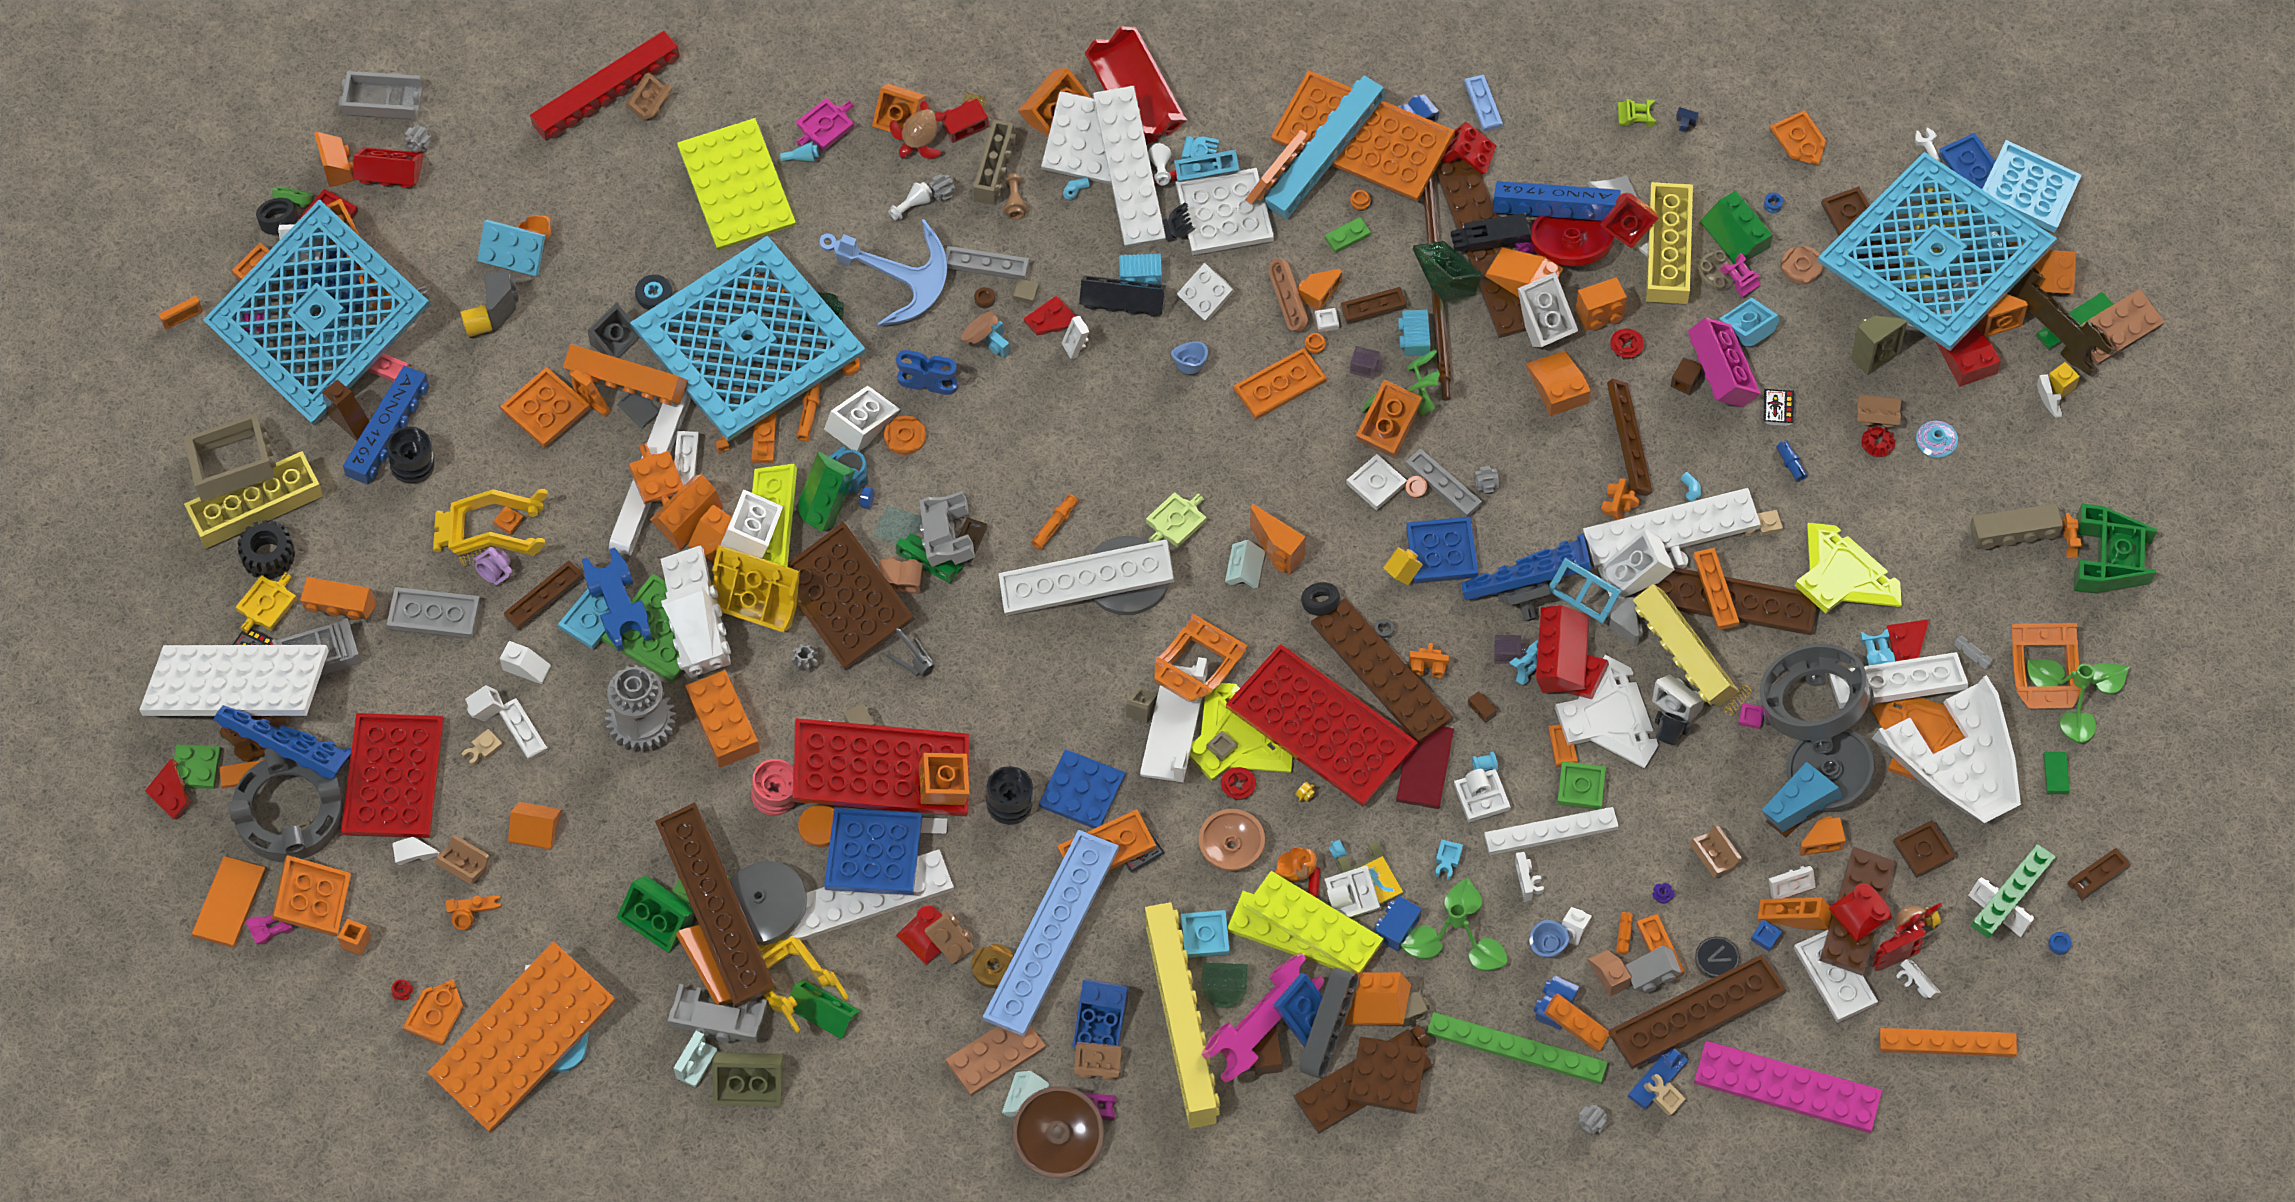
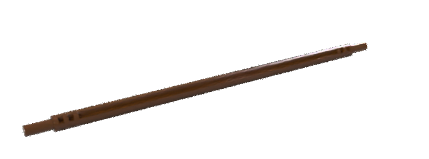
M1433 173L1423 195L1437 367L1440 372L1438 379L1441 383L1442 400L1448 401L1451 399L1449 384L1451 382Z

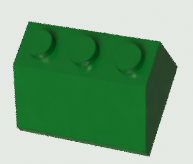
M1737 191L1720 199L1700 220L1703 227L1734 264H1736V258L1740 253L1746 258L1744 262L1771 246V232Z
M817 452L796 507L805 523L822 532L834 526L855 470L821 452Z
M645 875L632 881L616 918L667 953H670L679 942L676 936L678 930L691 927L696 916L690 904Z

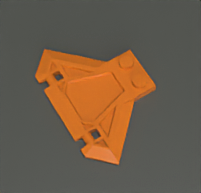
M1921 697L1875 703V706L1869 707L1880 727L1884 730L1911 718L1932 754L1965 739L1961 730L1956 727L1957 724L1948 709L1943 704ZM1894 704H1895V705L1901 706L1902 709H1899V708H1896V707H1893V706H1894ZM1892 757L1888 771L1918 780Z

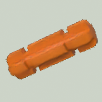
M1622 912L1620 915L1616 952L1622 955L1628 954L1633 916L1630 912Z

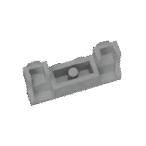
M960 491L945 497H927L919 500L922 517L920 529L924 535L922 544L931 566L951 559L956 565L975 558L973 542L968 534L957 539L955 537L953 520L969 514L967 499L963 492Z
M679 984L668 1018L670 1027L691 1030L692 1034L698 1031L704 1034L705 1038H716V1040L723 1043H728L729 1041L736 1042V1039L757 1043L761 1026H763L768 1007L767 1000L762 999V1003L753 1001L742 1005L740 1012L738 1008L701 1002V988L697 987L696 991L685 989L684 984Z

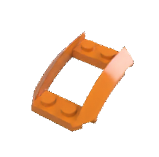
M1193 614L1188 624L1183 627L1170 646L1159 657H1156L1154 680L1157 684L1184 700L1192 702L1210 694L1219 686L1248 648V645ZM1192 640L1225 659L1205 684L1173 666Z
M2077 623L2011 624L2016 692L2028 709L2073 708L2081 691V688L2075 685L2074 678L2067 681L2068 686L2027 687L2024 646H2064L2066 675L2069 676L2072 671L2076 672L2079 666Z

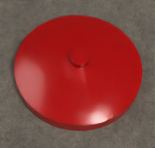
M1540 216L1535 220L1531 228V244L1535 252L1555 264L1565 266L1586 265L1600 260L1612 249L1614 236L1600 227L1603 220Z

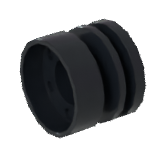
M404 427L392 433L387 440V454L393 476L404 483H418L431 475L434 470L435 461L429 435L417 427Z
M1007 766L995 770L987 782V811L999 823L1007 825L1018 824L1031 813L1033 800L1032 779L1027 772L1018 767Z

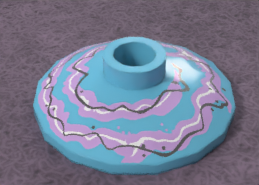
M1935 420L1926 422L1919 428L1916 434V442L1924 454L1930 457L1942 458L1952 454L1957 448L1958 436L1951 425Z

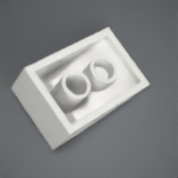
M1556 272L1518 288L1525 328L1533 347H1543L1578 331Z
M866 386L831 410L824 430L851 450L860 451L870 444L897 415L900 409L872 388Z
M743 490L721 546L762 559L783 506Z
M1644 530L1602 564L1598 570L1602 580L1621 590L1618 598H1624L1650 587L1652 584L1659 583L1674 571V567L1661 538Z

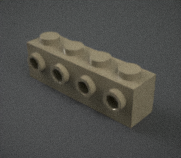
M993 119L973 187L974 201L995 204L996 197L1001 195V180L1006 178L1007 168L1005 166L1006 163L1011 161L1012 151L1010 149L1011 146H1015L1017 134H1014V125L1011 122Z
M2057 504L1972 516L1970 524L1976 549H1989L2003 544L2010 546L2023 541L2029 543L2043 538L2054 539L2060 536L2063 527Z

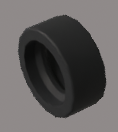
M287 198L270 199L261 204L256 211L260 228L266 234H279V225H295L298 220L293 202ZM285 213L280 217L269 219L276 214Z

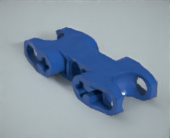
M616 548L609 549L612 561L607 567L596 568L588 558L582 559V564L591 597L603 595L609 612L600 615L608 638L616 649L620 651L624 649L622 636L628 630L639 631L646 641L651 640L652 637L649 630L647 613L642 601L631 604L624 586L633 583L627 564Z

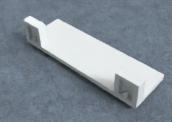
M1198 657L1197 665H1193L1192 668L1175 666L1205 684L1208 673L1207 658ZM1160 685L1140 771L1142 777L1184 782L1202 697L1188 702Z

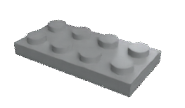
M395 587L387 620V628L473 638L481 601L480 596Z

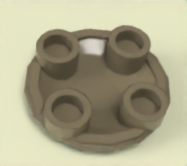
M1717 250L1705 254L1700 259L1698 265L1699 275L1703 282L1716 290H1726L1735 283L1729 273L1724 276L1720 270L1724 264L1734 265L1723 251Z

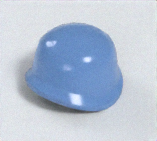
M1199 341L1179 345L1171 352V357L1174 359L1176 367L1185 374L1200 372L1208 356L1206 345Z
M1543 920L1537 923L1530 933L1531 948L1541 957H1558L1569 943L1567 930L1556 921Z

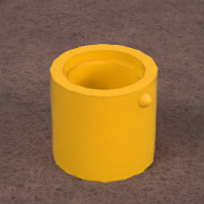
M485 305L460 312L468 338L492 331Z

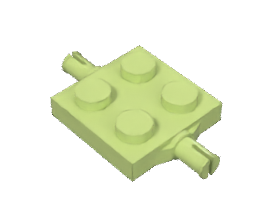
M1174 492L1146 518V524L1156 531L1148 539L1149 542L1160 541L1164 538L1178 548L1206 522V516L1197 509V506L1204 501V498L1197 494L1192 500L1188 501Z

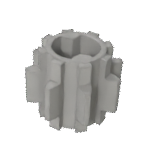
M420 125L414 126L413 129L409 127L404 134L406 136L404 144L408 149L415 152L421 151L422 148L426 150L430 144V132Z
M939 174L932 178L933 182L929 183V188L936 200L943 199L945 201L953 197L951 193L955 192V186L949 175Z
M1485 466L1480 467V471H1475V483L1478 491L1482 490L1484 493L1494 492V488H1499L1496 469Z
M800 644L799 648L793 650L792 665H796L798 671L804 669L810 672L811 667L817 666L818 652L812 649V645L803 646V644Z
M1597 1105L1585 1106L1579 1113L1578 1124L1589 1134H1595L1596 1131L1600 1133L1606 1126L1607 1114Z

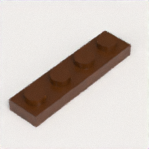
M570 560L507 609L504 612V617L517 630H520L584 578L583 573Z

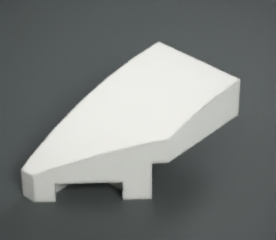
M2048 374L2039 375L2037 388L2042 401L2055 418L2062 417L2059 405L2061 394H2052Z
M414 837L393 843L395 863L398 865H403L416 859L428 860L440 854L434 848Z

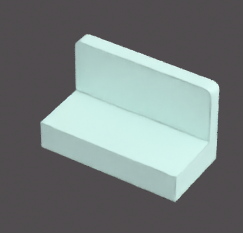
M1249 540L1233 544L1225 582L1229 585L1244 582L1252 588H1258L1265 551Z
M1032 1071L1016 1072L1002 1113L1008 1117L1016 1116L1023 1102L1035 1092L1048 1088L1049 1083Z

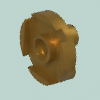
M991 944V946L979 948L971 962L973 977L979 984L997 989L1013 959V953L1009 948L1001 944ZM998 962L999 968L997 970H990L988 964Z

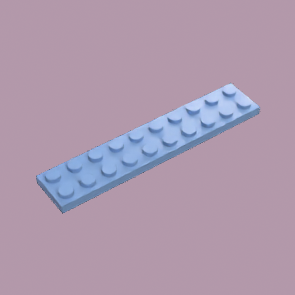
M1081 830L1077 831L983 1015V1021L1020 1036H1025L1119 851V845Z

